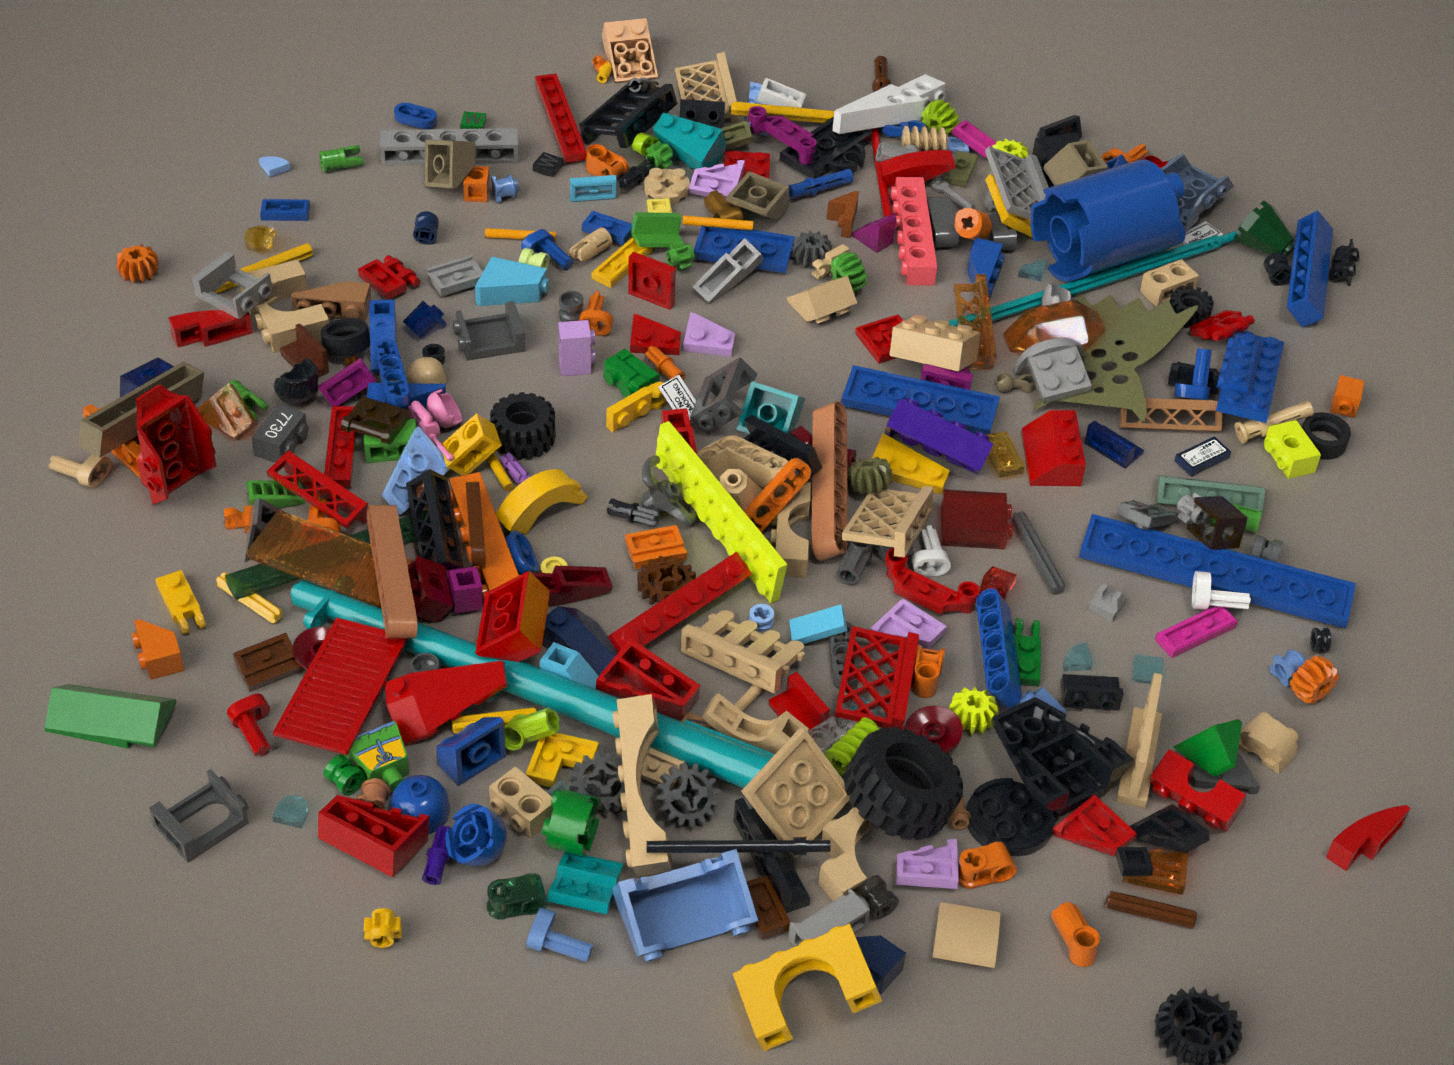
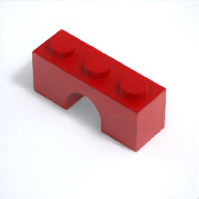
M1168 749L1150 776V786L1153 792L1163 799L1169 797L1174 800L1184 812L1191 815L1195 813L1204 818V823L1212 829L1218 830L1220 828L1227 832L1245 806L1246 794L1221 779L1208 792L1195 791L1189 785V781L1195 774L1194 763Z

